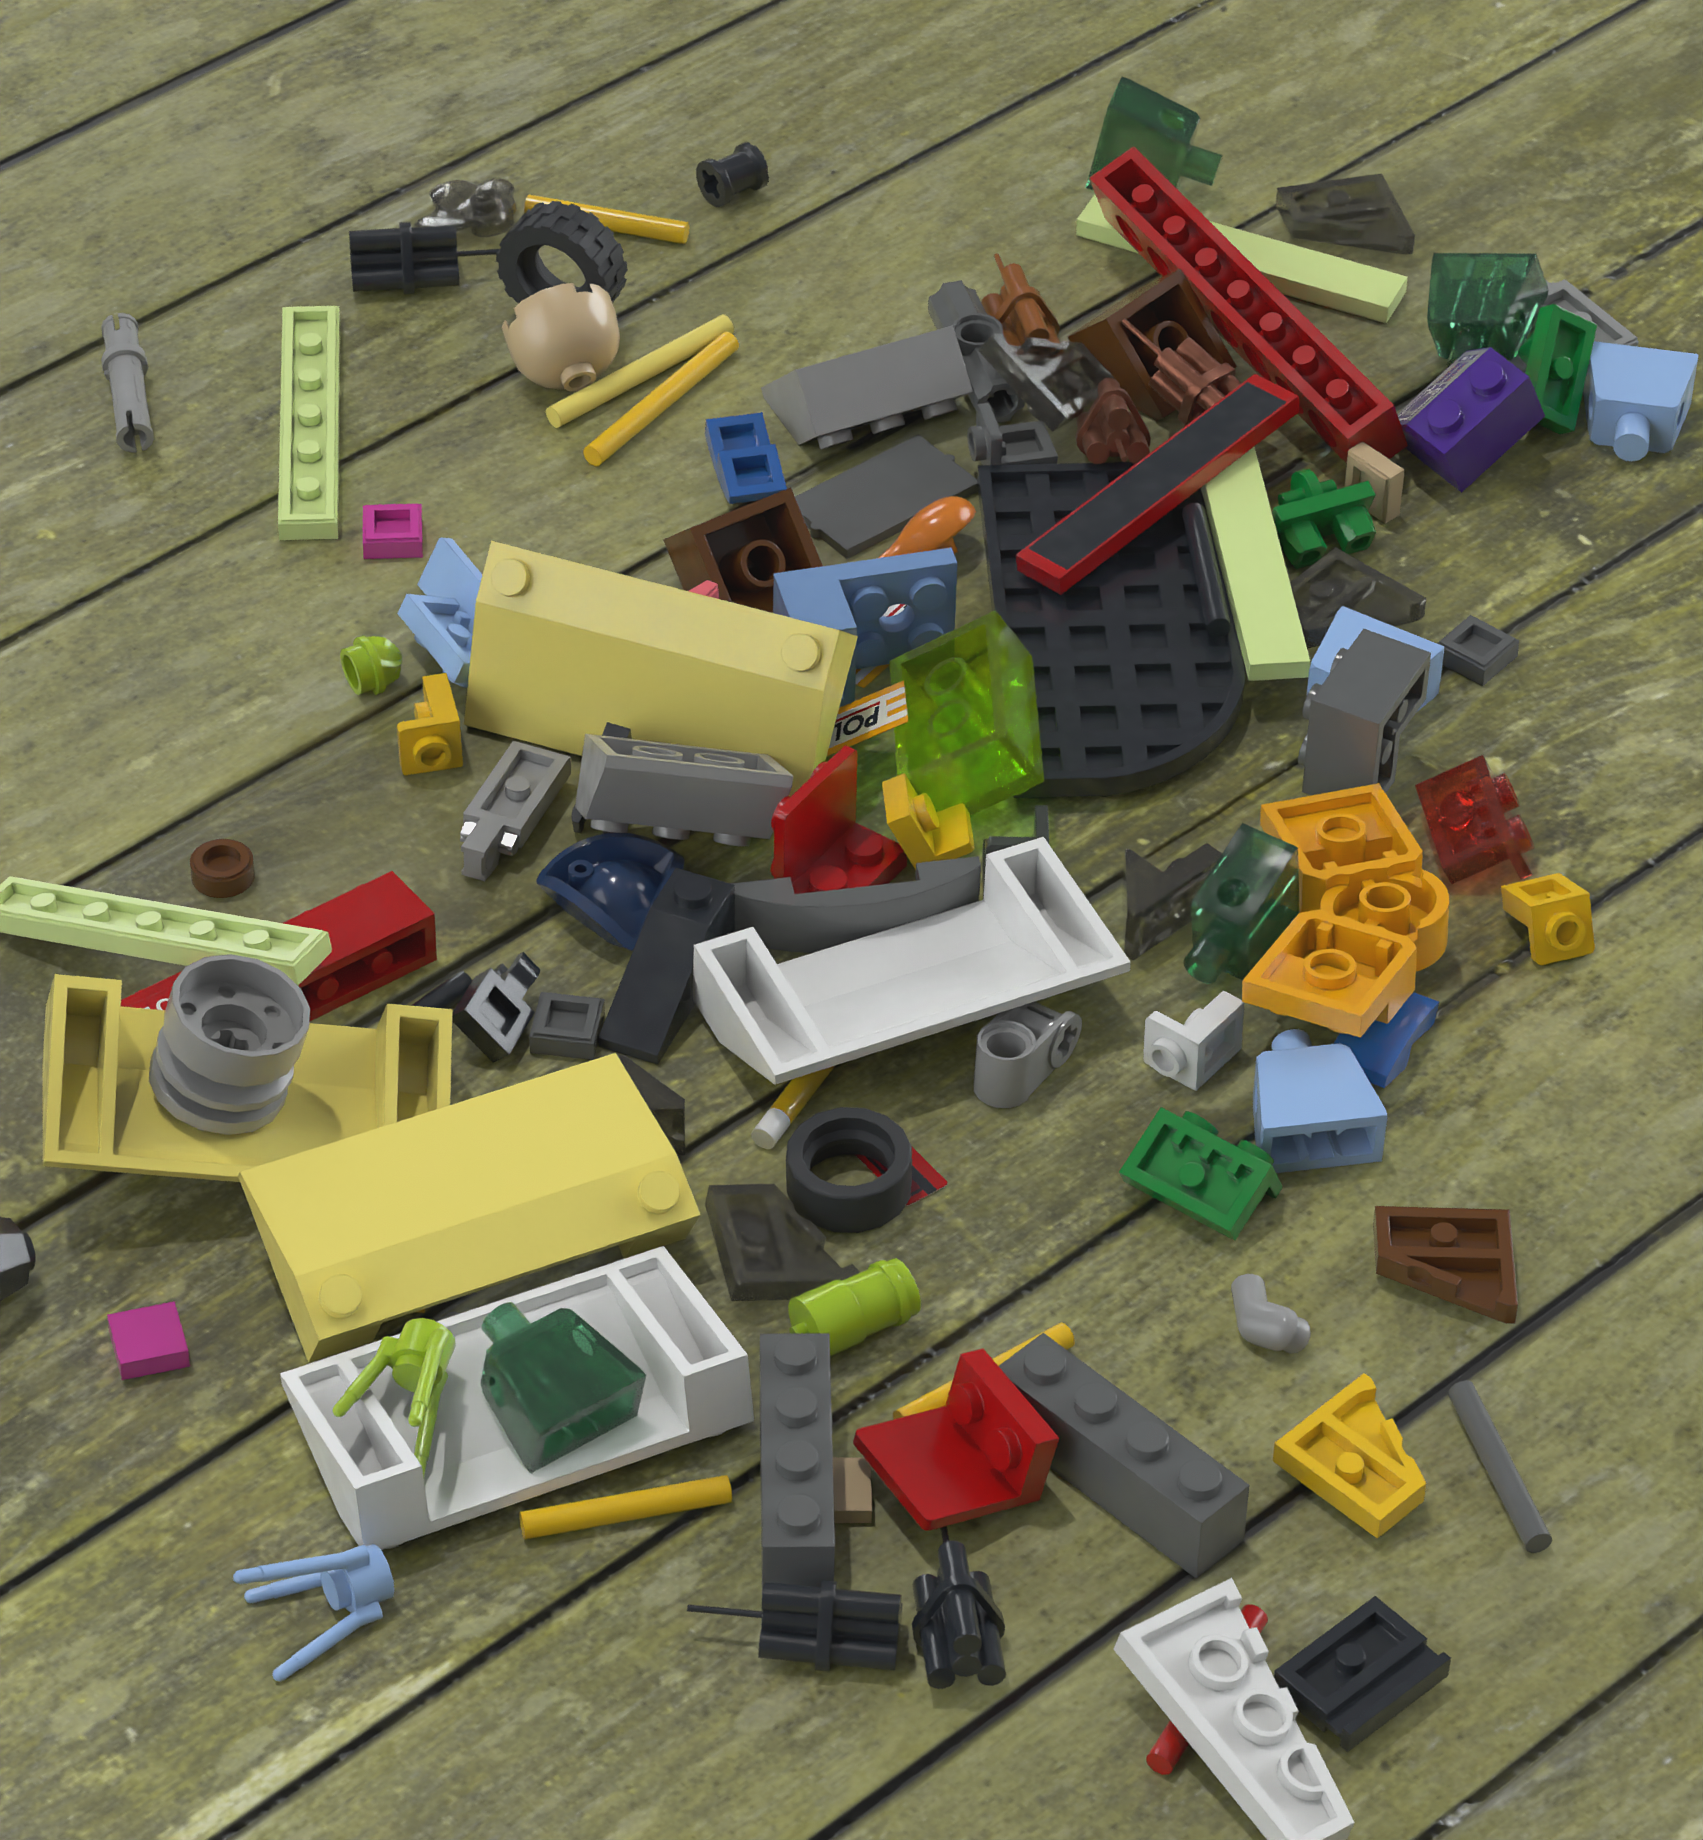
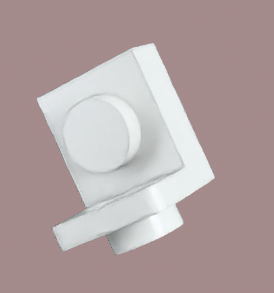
M1222 991L1204 1009L1198 1008L1193 1011L1184 1025L1158 1011H1154L1145 1019L1144 1062L1160 1074L1197 1091L1242 1048L1244 1002Z

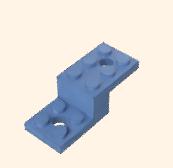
M944 548L774 573L773 613L858 636L840 707L855 701L856 669L954 655L957 560L952 548ZM892 605H907L897 615L891 617L883 616L888 607Z

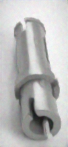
M118 313L119 330H115L112 315L108 316L101 325L106 349L101 358L102 369L105 377L110 381L117 430V444L124 451L135 453L137 452L136 435L140 436L143 451L150 447L154 440L144 382L148 363L144 350L139 347L137 321L129 314Z

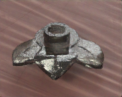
M489 178L478 185L466 180H452L438 184L429 192L430 199L436 209L419 219L414 225L415 227L456 225V232L470 227L472 234L477 237L500 235L512 228L515 223L513 215L517 207L513 198L515 194L514 185L510 181L501 178Z

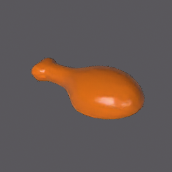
M948 496L932 502L910 519L896 541L878 558L944 548H952L953 553H957L958 549L953 537L974 518L976 513L975 507L968 500L957 496Z

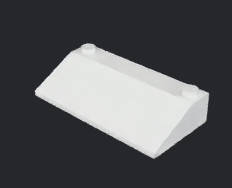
M1041 837L986 854L984 897L981 901L777 964L754 927L695 944L693 1000L718 1041L776 1085L1129 972L1131 962L1046 839Z
M664 1246L436 1321L451 1331L455 1338L456 1347L446 1369L448 1378L440 1397L424 1478L422 1466L414 1455L419 1426L412 1427L408 1422L415 1392L408 1391L395 1382L391 1367L387 1366L343 1417H336L332 1412L334 1405L344 1395L347 1388L374 1358L382 1340L280 1373L282 1386L339 1516L359 1546L374 1544L380 1550L397 1547L403 1542L706 1437L720 1435L727 1430L754 1421L748 1354ZM400 1334L391 1337L399 1339Z

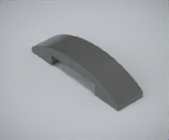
M976 856L916 863L915 881L794 894L790 877L731 883L735 885V932L754 927L767 949L803 953L821 951L979 901L980 860Z

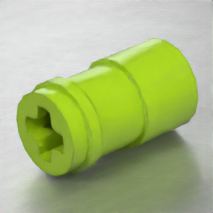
M892 1258L888 1261L879 1260L870 1264L867 1270L844 1280H833L791 1298L788 1303V1314L792 1327L789 1328L790 1334L829 1333L830 1356H833L864 1342L865 1338L890 1326H901L908 1323L910 1318L917 1315L921 1310L919 1290L911 1272L902 1261L897 1258Z

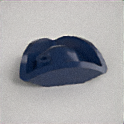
M606 833L586 838L563 850L539 873L536 883L568 914L608 943L632 951L650 907L675 868L683 869L685 859L673 849L646 836L632 833Z

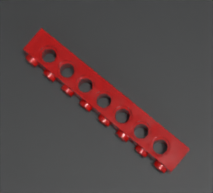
M1134 146L1089 178L1104 218L1162 277L1178 269L1182 270L1217 333L1259 376L1299 396L1300 412L1297 414L1346 464L1348 450L1361 442L1366 443L1388 459L1408 446L1394 404Z

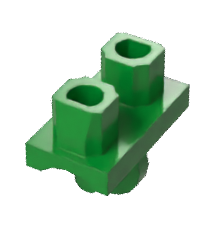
M1303 469L1293 473L1290 482L1291 490L1278 494L1279 506L1274 507L1272 516L1281 549L1295 569L1314 565L1323 559L1327 550V546L1322 538L1324 536L1334 534L1343 553L1348 555L1370 547L1376 530L1369 509L1376 494L1369 481L1337 489L1333 479L1319 482L1315 473L1310 469Z

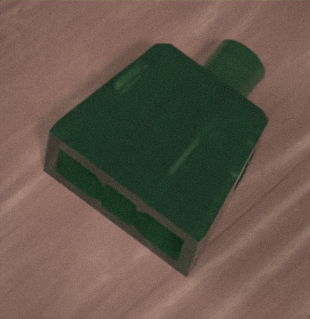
M1121 76L1107 107L1086 188L1094 190L1089 178L1133 146L1177 189L1183 177L1213 186L1223 155L1193 145L1200 123V117L1197 112L1131 79Z
M1536 253L1433 254L1427 323L1438 355L1448 359L1447 368L1468 350L1491 347L1507 360L1518 356L1517 352L1526 341L1538 317L1539 308L1543 307L1549 293Z
M1241 824L1195 895L1191 905L1193 947L1184 958L1183 964L1192 977L1200 982L1211 984L1218 979L1222 972H1225L1243 980L1300 913L1298 847L1249 825Z
M506 1302L492 1310L484 1319L481 1329L493 1344L487 1349L480 1382L482 1393L522 1463L530 1473L541 1469L638 1415L647 1375L572 1309L559 1308L530 1323L513 1302Z

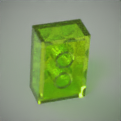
M996 610L889 661L891 685L904 680L908 722L894 728L897 776L905 773L918 795L927 793L936 812L963 803L969 811L971 818L986 808L1014 795L1022 794L1044 782L1033 659Z

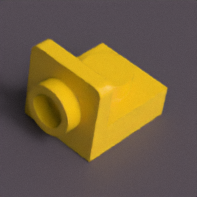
M447 673L422 676L424 702L414 703L415 720L402 721L397 725L399 759L404 775L463 767L460 719Z
M905 773L882 782L887 824L915 870L916 863L957 859L974 850L970 813L963 803L936 812L928 794L922 793L918 795Z
M1560 873L1501 886L1503 910L1528 927L1531 959L1538 965H1546L1594 952L1595 944L1589 892Z

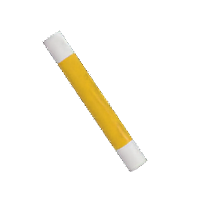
M835 1066L792 1079L751 1133L753 1141L762 1148L772 1149Z

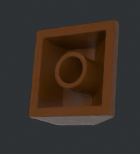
M1181 269L1141 286L1067 336L1095 386L1098 387L1103 379H1115L1119 383L1120 388L1129 394L1137 410L1156 421L1166 417L1176 409L1149 386L1150 379L1159 370L1154 365L1158 355L1121 323L1124 319L1130 322L1162 352L1168 347L1176 351L1179 345L1190 337L1220 364L1228 363L1234 369L1237 367Z
M792 488L663 539L683 590L689 591L709 580L718 584L720 600L773 613L774 573L823 566Z

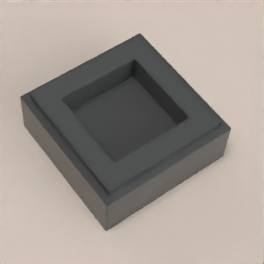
M1470 615L1437 644L1444 646L1443 666L1484 686L1518 656L1520 640Z
M541 992L529 1036L530 1053L594 1060L598 1037L605 1016V999Z

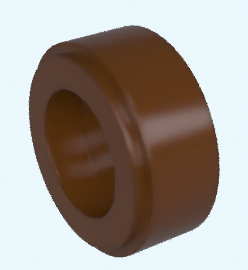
M231 839L208 841L197 847L190 858L192 884L200 893L214 898L233 897L246 891L254 881L253 854L246 845L239 841Z

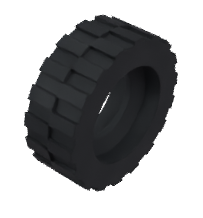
M551 201L550 204H544V202L536 204L531 210L528 209L499 244L501 249L496 253V262L499 263L497 272L499 279L505 285L504 290L509 297H512L519 304L522 300L541 290L560 284H567L554 276L542 262L538 252L540 247L547 245L564 252L582 271L585 282L580 287L575 286L576 292L592 293L590 284L599 285L609 293L613 303L625 287L627 281L625 273L628 271L627 262L624 261L622 255L624 251L621 244L617 243L614 239V233L608 226L605 227L600 223L598 217L591 212L589 214L577 205L562 204L561 201Z

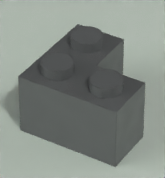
M1367 629L1361 631L1349 649L1341 648L1333 660L1329 676L1322 685L1315 683L1312 686L1303 707V718L1309 720L1308 733L1302 742L1298 756V763L1304 766L1303 793L1317 795L1377 783L1380 784L1385 793L1389 790L1396 776L1400 734L1426 699L1431 652Z

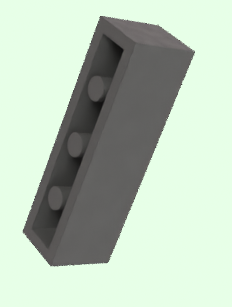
M829 1333L760 1334L759 1412L762 1592L764 1582L821 1587L822 1580L834 1581L835 1560Z
M1042 1333L999 1365L1001 1370L1059 1437L1050 1469L1193 1577L1198 1578L1244 1541L1250 1485L1053 1339Z

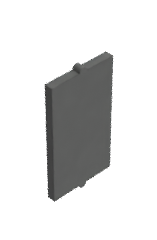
M918 434L795 496L807 528L810 529L811 537L821 538L848 559L901 532L917 512L932 502L948 496H957L965 499L978 492L977 479L956 464L953 455L943 454Z

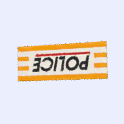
M904 680L840 707L827 756L838 752L845 745L853 746L907 723L908 712Z

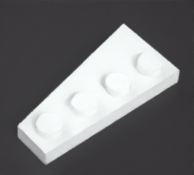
M1232 1578L1120 1633L1113 1650L1267 1840H1346L1355 1822L1316 1745L1306 1743L1295 1721L1299 1711L1287 1687L1279 1689L1265 1661L1269 1651L1257 1627L1249 1629L1239 1609L1242 1597Z

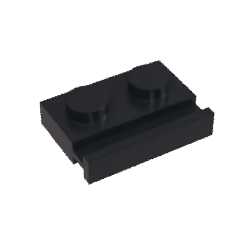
M1374 1596L1274 1670V1679L1279 1689L1287 1687L1300 1713L1323 1732L1328 1729L1341 1739L1340 1746L1349 1752L1448 1677L1451 1657L1445 1652L1439 1655L1427 1646V1638L1378 1597Z

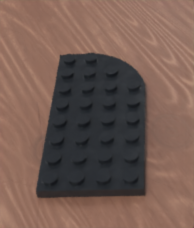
M1104 462L1102 464L978 465L977 486L1014 798L1106 797L1144 789L1187 771L1215 750L1231 731L1243 704L1245 665L1201 488L1060 595L1017 571L1016 554L1135 464L1132 462ZM1192 503L1201 504L1205 508L1231 624L1230 631L1221 637L1211 636L1207 632L1182 518V510L1185 506Z

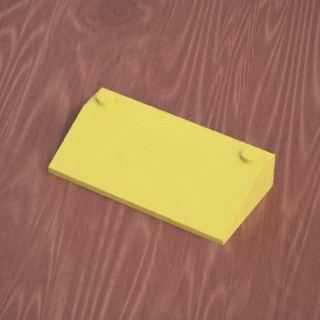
M491 541L475 603L464 725L582 756L585 734L602 735L607 722L631 729L632 739L768 754L793 775L792 788L789 796H792L810 779L814 769L826 760L858 636L830 627Z
M54 975L46 1003L43 1049V1166L240 1182L238 1177L240 1171L450 1105L452 1009L387 1004L377 1029L309 1023V1029L300 1057L294 1064V1074L292 1082L288 1086V1094L284 1106L271 1123L254 1132L232 1135L202 1131L176 1119L157 1101L149 1083L150 1060L157 1044L158 1033L164 1026L165 1010L121 1007L122 980Z
M616 1053L240 1171L238 1175L308 1363L373 1342L383 1322L617 1245L625 1259L686 1239L701 1215L675 1150Z

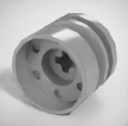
M232 954L209 956L186 966L173 983L164 1014V1026L158 1033L157 1044L150 1060L149 1083L157 1101L176 1119L202 1131L232 1135L254 1132L271 1123L284 1106L288 1094V1086L292 1082L294 1074V1064L300 1057L309 1029L310 1007L301 988L283 971L258 959Z

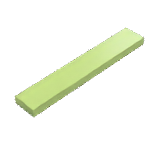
M1094 195L1077 218L1076 235L1138 253L1104 218L1097 197ZM1211 222L1283 295L1387 323L1406 293L1407 276Z
M339 306L282 307L278 497L279 540L338 539Z
M1253 447L1202 486L1201 491L1248 681L1309 677L1310 658L1255 447Z
M11 876L0 884V933L188 966L204 957L228 954L258 959L283 971L297 985L332 952L329 933L323 930Z

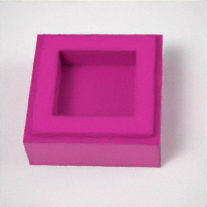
M422 504L363 505V558H423Z
M175 1301L107 1315L109 1334L122 1380L190 1367L188 1347Z

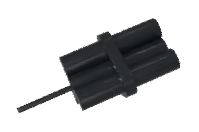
M399 222V228L349 231V250L353 292L403 289L405 295L415 294V288L460 286L458 257L496 255L500 249L457 251L456 225L411 227V222Z
M947 1526L941 1527L943 1544L938 1548L940 1567L937 1571V1576L924 1574L917 1577L912 1584L917 1612L911 1623L914 1641L923 1650L927 1682L935 1689H945L955 1682V1674L960 1677H969L977 1674L978 1681L986 1686L997 1685L1006 1676L1000 1642L1005 1632L1002 1612L993 1601L989 1576L982 1571L970 1572L964 1544L955 1540L950 1541Z
M822 1580L821 1587L764 1582L761 1603L762 1611L690 1604L687 1606L688 1612L762 1618L758 1658L815 1663V1671L830 1672L831 1665L896 1670L898 1640L903 1612L901 1594L839 1589L837 1581Z

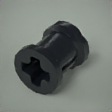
M744 142L736 146L731 155L717 161L708 158L698 163L696 179L700 191L707 202L719 208L730 203L732 196L748 188L757 191L767 186L769 182L768 165L758 147L749 142Z

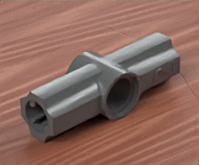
M962 280L943 283L941 288L929 297L928 313L937 330L952 325L954 327L973 390L968 396L975 410L977 409V404L989 403L997 423L1010 421L1018 410L1025 407L1026 393L1002 345V324L996 318L987 315L975 289L966 287Z

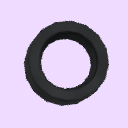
M839 1107L823 1111L798 1125L787 1142L786 1193L794 1210L812 1225L832 1232L860 1233L879 1228L900 1215L911 1197L912 1146L904 1130L886 1115L866 1108ZM841 1154L863 1155L877 1160L888 1169L886 1173L874 1181L857 1186L835 1185L819 1179L810 1170L824 1159Z

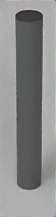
M1468 1380L1454 1384L1449 1389L1448 1396L1526 1550L1530 1553L1545 1550L1551 1544L1552 1537L1474 1384Z

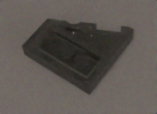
M775 1184L709 1185L705 1207L731 1301L791 1300V1298L833 1280H844L860 1273L853 1264L841 1268L824 1250L827 1237L810 1220L804 1219L797 1214L794 1204Z

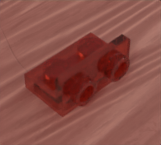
M1483 755L1415 785L1442 868L1451 884L1508 859L1521 880L1533 875L1525 854L1535 849L1533 840L1521 815L1513 817L1511 814V810L1520 807L1517 795L1506 773L1495 777Z

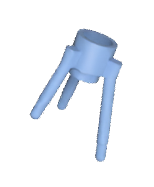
M374 1544L369 1546L361 1545L342 1553L241 1569L233 1575V1579L237 1584L288 1578L249 1589L244 1595L248 1603L275 1599L322 1586L327 1601L334 1610L346 1608L347 1611L351 1612L347 1617L278 1666L273 1671V1678L279 1682L284 1681L293 1673L305 1667L360 1626L382 1619L383 1613L379 1602L394 1596V1581L390 1567L383 1552Z

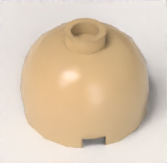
M574 283L560 284L541 290L522 300L514 307L517 318L510 326L506 320L504 321L502 330L510 356L517 369L536 385L557 390L579 391L594 383L613 362L620 342L619 328L610 295L599 285L590 284L592 293L576 292Z

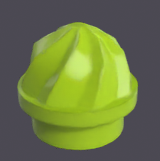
M362 635L354 638L352 646L341 650L340 658L344 674L350 687L357 695L371 690L375 695L385 692L388 685L400 677L402 654L396 645L387 638L378 636L366 637Z

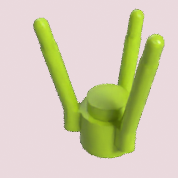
M417 1318L406 1322L399 1339L389 1336L383 1337L374 1358L347 1388L344 1395L332 1409L336 1417H343L387 1366L391 1367L395 1382L402 1388L415 1392L408 1422L412 1427L419 1426L414 1455L422 1466L423 1478L427 1461L429 1460L440 1397L448 1378L446 1369L456 1347L455 1338L451 1331L434 1320Z

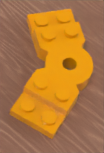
M1379 783L1261 804L1260 826L1281 859L1280 880L1300 913L1242 980V1002L1268 1009L1278 1015L1291 1016L1324 1026L1337 1033L1350 1034L1361 1038L1375 1020L1386 1024L1391 1021L1414 992L1416 972L1431 966L1444 954L1448 942V890L1438 877L1422 869L1423 851Z

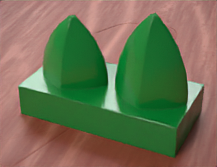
M1555 304L1539 308L1534 333L1526 339L1517 353L1527 365L1525 374L1530 377L1545 417L1537 424L1558 434L1575 431L1597 324Z

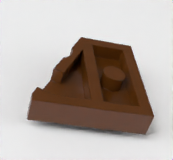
M1375 1206L1373 1233L1376 1274L1497 1321L1515 1324L1518 1300L1510 1210Z

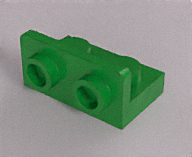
M1160 1107L1120 1169V1176L1125 1183L1235 1241L1264 1194L1276 1199L1283 1188L1272 1166L1274 1159L1267 1152L1248 1141L1241 1140L1235 1146L1218 1137L1219 1131L1216 1127L1195 1113L1185 1111L1183 1116L1180 1117Z

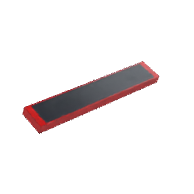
M1257 374L1252 375L1017 553V571L1058 594H1063L1299 413V396Z

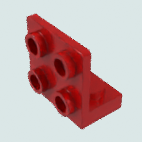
M847 745L843 746L828 762H821L804 785L792 796H786L778 803L772 815L771 828L774 830V858L770 872L774 879L790 877L794 894L889 884L907 866V855L898 842L856 823L858 752Z
M984 1348L960 1354L945 1406L859 1428L855 1432L853 1445L923 1530L930 1531L1039 1501L1059 1437Z

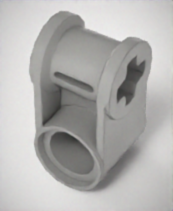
M1037 1002L998 1013L977 1035L974 1092L978 1099L996 1108H1012L1027 1101L1034 1090L1053 1070L1063 1065L1072 1054L1080 1036L1082 1018L1072 1011H1066L1063 1014L1058 1013Z

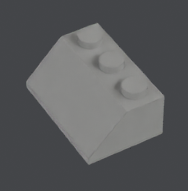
M953 325L799 368L761 387L764 399L797 444L800 445L818 440L820 450L853 440L851 430L870 425L874 435L906 425L903 417L905 414L922 410L924 420L956 411L955 400L973 392Z
M585 734L575 808L585 819H591L590 827L597 830L626 833L628 832L629 824L653 826L652 834L664 838L689 839L690 830L714 833L713 840L718 843L733 846H750L751 837L771 838L774 831L771 828L772 815L778 803L784 797L789 796L793 775L768 754Z

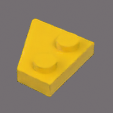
M1363 1373L1274 1443L1273 1462L1378 1539L1424 1502L1426 1481L1414 1458L1404 1452L1402 1447L1403 1437L1393 1418L1386 1420L1375 1400L1376 1386L1372 1378Z

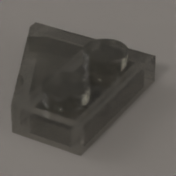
M1382 173L1277 188L1276 207L1292 238L1404 255L1413 254L1415 234Z
M993 334L978 350L1025 401L1030 413L1039 421L1042 420L1052 432L1077 418L1080 414L1090 410L1099 395L1097 391L1098 385L1103 379H1115L1084 344L1079 342L1061 341V343H1053L1047 339L1029 337L1022 346L1008 345L1003 334Z
M1338 548L1333 549L1290 582L1307 649L1320 646L1335 615L1342 606L1394 627L1419 621L1425 616L1426 597Z

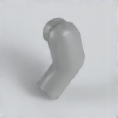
M1244 1274L1232 1282L1231 1291L1237 1326L1241 1336L1246 1341L1269 1350H1284L1289 1354L1298 1353L1307 1346L1311 1336L1308 1322L1301 1317H1297L1295 1311L1268 1302L1265 1283L1260 1276Z

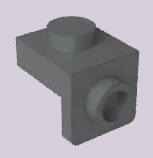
M977 404L976 426L969 427L967 433L969 452L973 461H981L982 465L1058 463V455L1043 420L998 426L990 404Z

